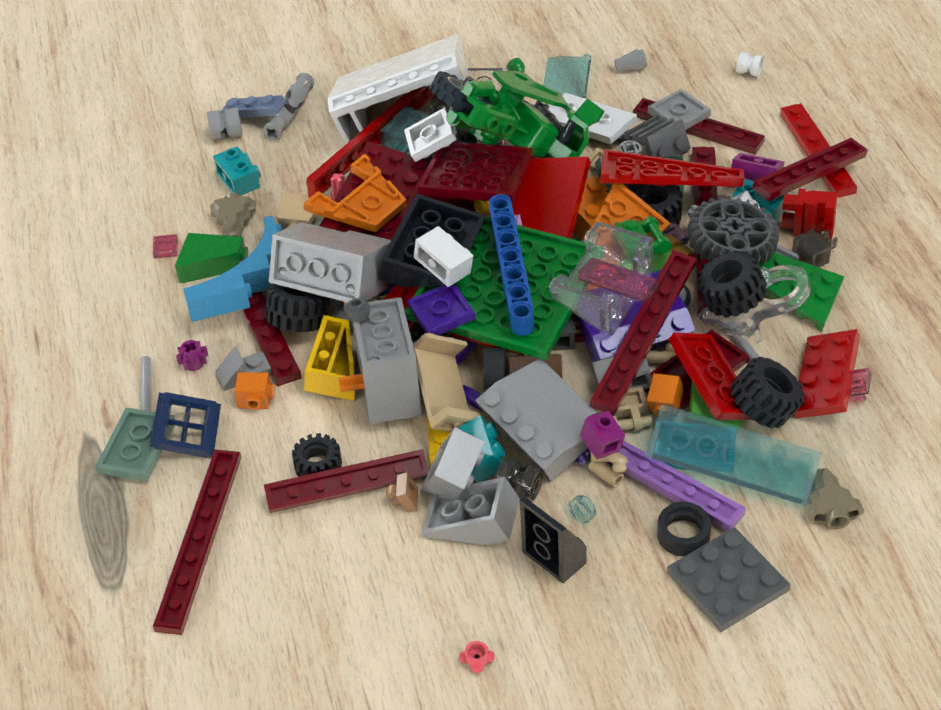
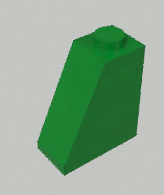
M188 233L175 263L179 283L218 276L237 266L249 254L243 237Z

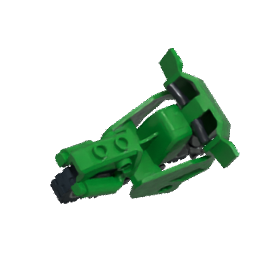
M438 71L429 87L434 95H437L441 101H445L449 105L446 110L448 112L446 120L449 125L462 130H468L485 144L499 145L497 141L501 138L517 147L533 148V156L539 158L579 157L589 142V126L597 123L605 112L588 98L575 112L567 104L561 93L535 82L527 74L520 71H493V77L502 85L499 92L490 80L478 81L468 76L463 81L454 75ZM526 96L537 101L535 105L530 104L528 101L523 100L524 97ZM549 105L565 109L569 118L566 125L561 124L556 116L551 113Z

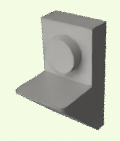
M237 347L231 350L216 370V375L224 391L235 388L238 372L269 373V376L272 375L271 367L263 351L241 358Z

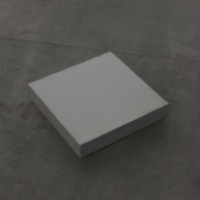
M680 89L648 106V113L653 117L658 116V119L666 117V120L674 118L675 121L682 119L686 130L710 117L711 109L683 89Z

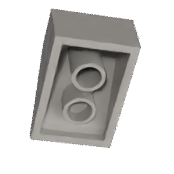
M505 477L473 483L468 491L463 490L457 497L433 493L421 534L427 538L479 545L510 541L520 498Z

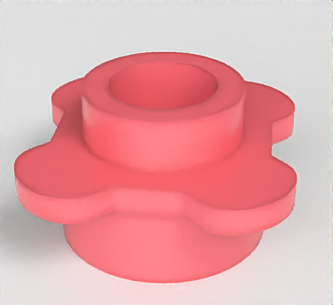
M480 641L469 643L465 647V652H461L459 655L460 662L469 665L474 673L482 672L483 667L495 659L494 652L488 650L487 645Z

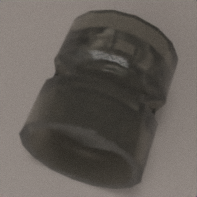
M505 457L498 467L495 479L505 477L520 499L525 497L533 502L541 489L544 471L529 464L523 467L520 461Z

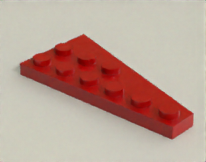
M604 149L600 183L655 184L658 186H726L735 188L743 187L745 177L744 169Z

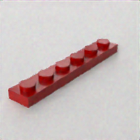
M802 103L780 108V116L807 157L830 147ZM845 167L821 177L830 192H838L837 198L857 193V185Z

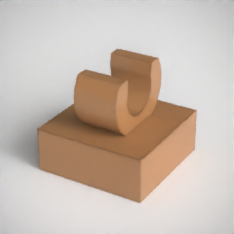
M407 472L397 475V485L386 487V497H392V505H402L407 512L417 510L418 487Z

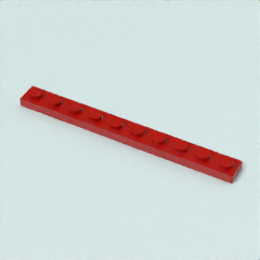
M430 85L404 94L310 174L306 181L308 197L310 198L318 191L322 194L331 187L330 179L333 177V174L337 173L344 176L350 171L351 164L358 159L367 141L379 145L435 96L429 89Z

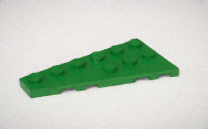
M774 253L770 261H766L764 266H760L767 284V293L764 295L781 306L787 305L796 311L798 317L801 319L808 318L815 323V328L822 332L845 276Z

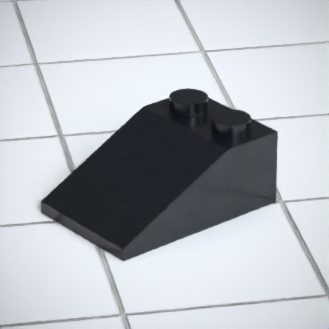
M522 497L520 499L522 552L564 584L586 564L587 546L566 527L527 498Z

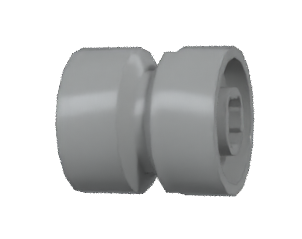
M238 107L225 109L224 113H221L219 110L207 112L211 140L224 139L225 135H229L230 138L242 136Z

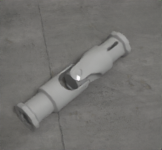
M298 74L296 83L290 86L285 95L286 103L277 115L270 117V122L263 127V134L269 140L277 141L280 139L282 130L288 127L299 107L297 106L304 102L308 96V90L314 87V78L310 74Z

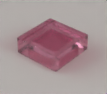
M177 234L153 236L154 258L178 256Z

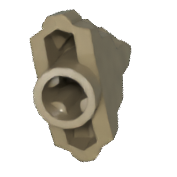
M229 193L224 198L214 200L213 204L210 205L212 217H216L217 224L223 226L224 233L227 236L239 237L244 230V225L250 220L252 213L256 212L257 204L249 196Z
M828 468L817 469L813 483L815 490L810 494L811 503L806 508L809 521H812L814 524H827L830 529H842L851 520L864 514V508L860 500L853 498L849 489L841 487L837 477Z

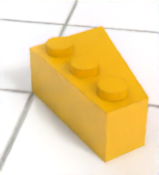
M324 315L305 369L304 391L354 401L355 390L340 392L338 377L354 375L349 320Z

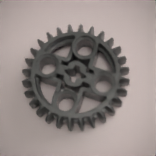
M719 196L717 201L713 198H710L709 202L703 201L702 205L697 206L696 210L692 212L687 229V240L690 241V247L694 248V254H700V260L708 259V263H710L711 259L717 258L721 254L742 251L753 255L758 264L764 266L766 261H770L776 252L780 234L779 227L776 226L777 220L772 219L771 213H765V207L759 209L758 203L750 204L749 199L741 201L739 197L735 200L731 199L730 196L727 199Z

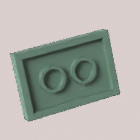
M125 408L95 466L97 473L148 481L162 450L154 449L155 447L150 446L155 412ZM170 415L169 419L175 420V416ZM168 425L166 439L169 438L174 428L173 425Z

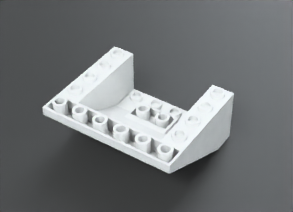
M459 34L338 77L328 97L329 113L345 143L347 144L368 126L366 108L370 105L387 101L390 98L409 93L423 86L431 85L438 71L447 72L464 81L469 75Z

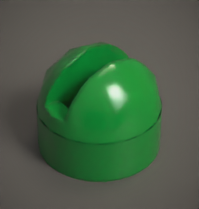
M514 58L508 62L507 70L524 73L525 65L520 58Z

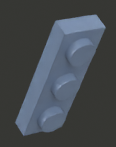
M283 95L231 98L220 112L224 113L225 109L238 107L240 118L274 116L278 114L286 101Z

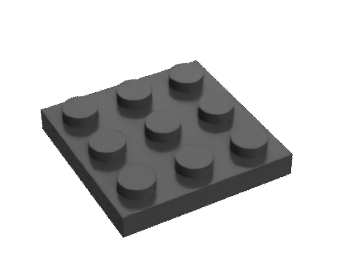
M735 527L667 566V574L720 632H723L790 590V583Z

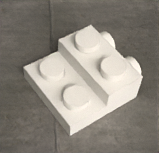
M445 107L404 130L411 157L415 162L429 157L433 152L442 147H447L457 140L455 136L457 134L456 128L447 123L446 116L448 112Z

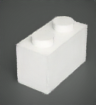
M439 226L415 241L414 258L447 287L471 273L473 255Z

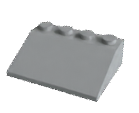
M538 359L495 382L475 400L486 416L551 482L588 449L580 433L585 419L597 412L542 359Z

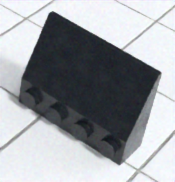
M416 193L381 259L380 280L403 288L446 286L414 258L416 239L439 226L461 246L470 251L486 219V215Z

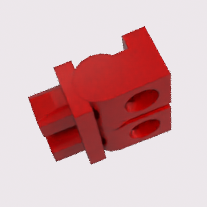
M799 188L798 195L784 194L782 210L795 211V213L783 212L781 228L794 229V237H801V235L805 237L818 236L822 237V242L832 243L838 192L806 191V189Z

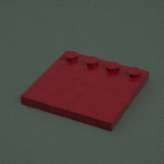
M453 141L449 146L442 147L435 152L417 186V192L429 198L447 197L489 201L491 197L503 194L508 196L511 203H513L532 161L533 148Z

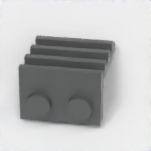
M654 116L624 132L617 138L618 142L632 140L645 146L648 156L673 159L691 149L682 119L675 121L674 118L666 120V117L658 119V116Z

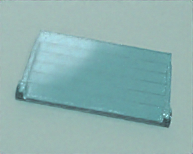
M584 54L583 57H548L543 85L562 95L568 93L586 98L591 55Z

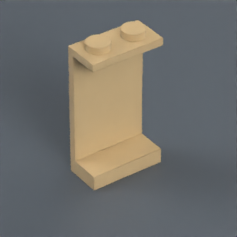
M426 333L413 344L416 356L417 374L431 429L451 432L455 427L458 428L480 415L488 422L485 413L469 411L455 356L467 347V342L452 337L448 338L433 333Z

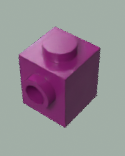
M608 410L600 414L594 413L588 416L584 421L580 436L596 460L620 452L625 433Z

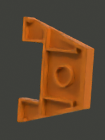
M363 154L353 162L350 168V172L365 181L343 200L337 203L318 191L304 202V210L372 232H377L406 207V198L390 181H386L383 178L381 170L370 163V158L366 154Z

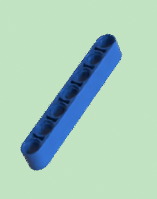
M498 194L489 200L490 222L511 329L515 334L525 336L534 330L533 304L512 203L508 196Z

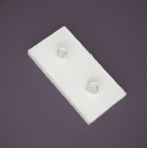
M568 93L562 95L575 112L586 100L585 98ZM592 101L605 112L597 123L589 126V137L612 144L637 122V114ZM550 105L549 110L556 116L561 124L566 125L569 118L565 109Z

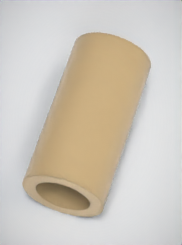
M590 462L589 470L613 487H617L624 478L623 473L613 472L612 466L607 462Z

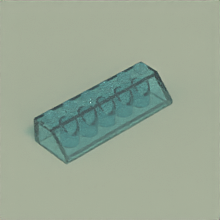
M661 404L646 456L806 506L822 452Z

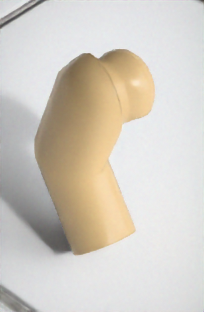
M668 342L666 343V348L660 352L649 350L646 359L648 363L662 365L676 354L671 343Z
M591 452V462H611L613 472H625L627 470V457L620 452L596 460Z

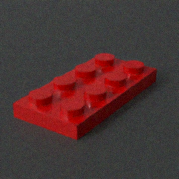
M857 329L807 337L798 381L803 388L802 391L805 397L804 403L794 413L796 419L847 412L860 340Z
M673 332L668 340L715 420H751L741 411L732 397L730 387L732 381L737 376L711 334Z

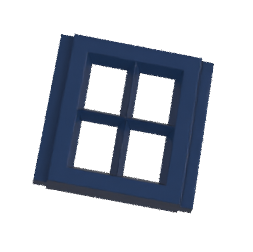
M159 392L150 446L155 447L154 449L192 456L212 457L215 450L221 404L212 400ZM172 405L186 407L184 421L169 419ZM191 408L205 411L203 425L189 422ZM168 425L183 427L181 441L166 439ZM188 428L202 431L200 445L186 443Z

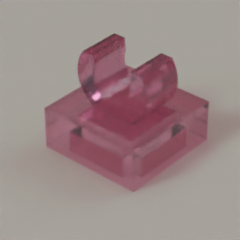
M869 368L854 370L850 397L853 396L855 402L866 401L865 395L869 394L872 378Z

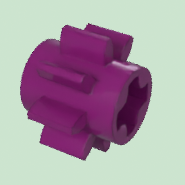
M188 340L181 347H177L179 353L176 355L178 365L183 364L184 370L196 371L201 369L204 364H207L206 357L209 356L207 347H201L200 341Z

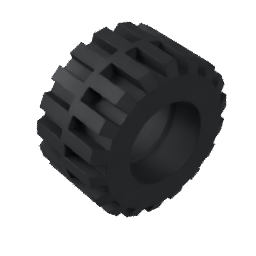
M627 185L630 191L671 223L669 229L663 235L668 234V231H674L675 227L679 226L682 217L683 194L678 185Z
M732 251L728 254H721L717 258L714 257L710 260V263L703 266V270L699 272V278H697L698 288L708 310L711 313L714 312L716 316L723 315L725 318L730 316L736 317L742 313L750 312V309L758 306V302L763 301L765 298L764 294L767 293V284L758 261L750 253L746 254L742 251L738 253Z
M272 283L267 290L265 318L268 323L282 330L291 332L316 331L320 328L323 316H328L330 298Z
M753 358L732 381L730 387L732 397L741 411L751 420L768 428H780L804 403L805 395L797 378L786 367L770 358Z

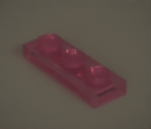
M593 257L578 271L580 281L645 303L658 288L657 279Z

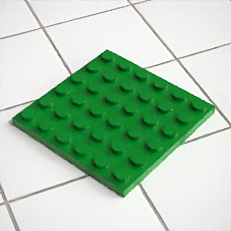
M486 217L470 250V253L473 255L471 273L454 283L474 310L476 319L447 332L547 360L602 260L604 247L516 225L534 312V330L528 335L520 336L511 329L490 217ZM440 286L419 287L414 297ZM407 306L405 309L406 319L418 323L414 314Z

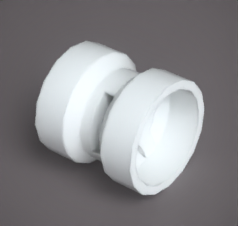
M741 52L737 61L736 72L739 74L750 73L751 76L759 77L763 66V56L755 55L752 57L747 52Z

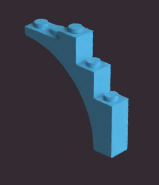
M273 216L264 218L265 228L263 237L255 250L246 259L220 276L183 288L191 322L250 308L248 298L253 297L252 293L268 290V287L272 284L269 283L272 235L282 230L280 223L276 224Z

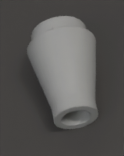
M635 49L614 60L617 72L642 70L643 67L647 66L643 49Z

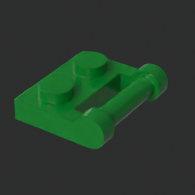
M653 216L647 217L644 221L625 220L624 222H615L614 232L627 255L662 254L669 252L672 248L670 240L664 237L659 229L657 219ZM646 233H651L655 241L651 242Z

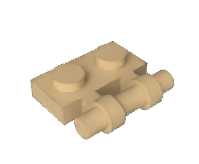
M643 387L630 388L615 416H613L622 430L633 429V431H641L643 427L652 426L651 416H640V414L648 413V403ZM593 408L598 414L603 413L602 411ZM624 416H630V417H631V419H625V420H618V421H617V417H624Z

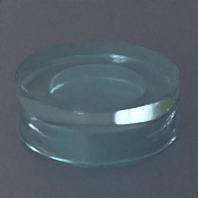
M584 495L575 496L568 504L571 515L581 523H588L596 516L595 505Z

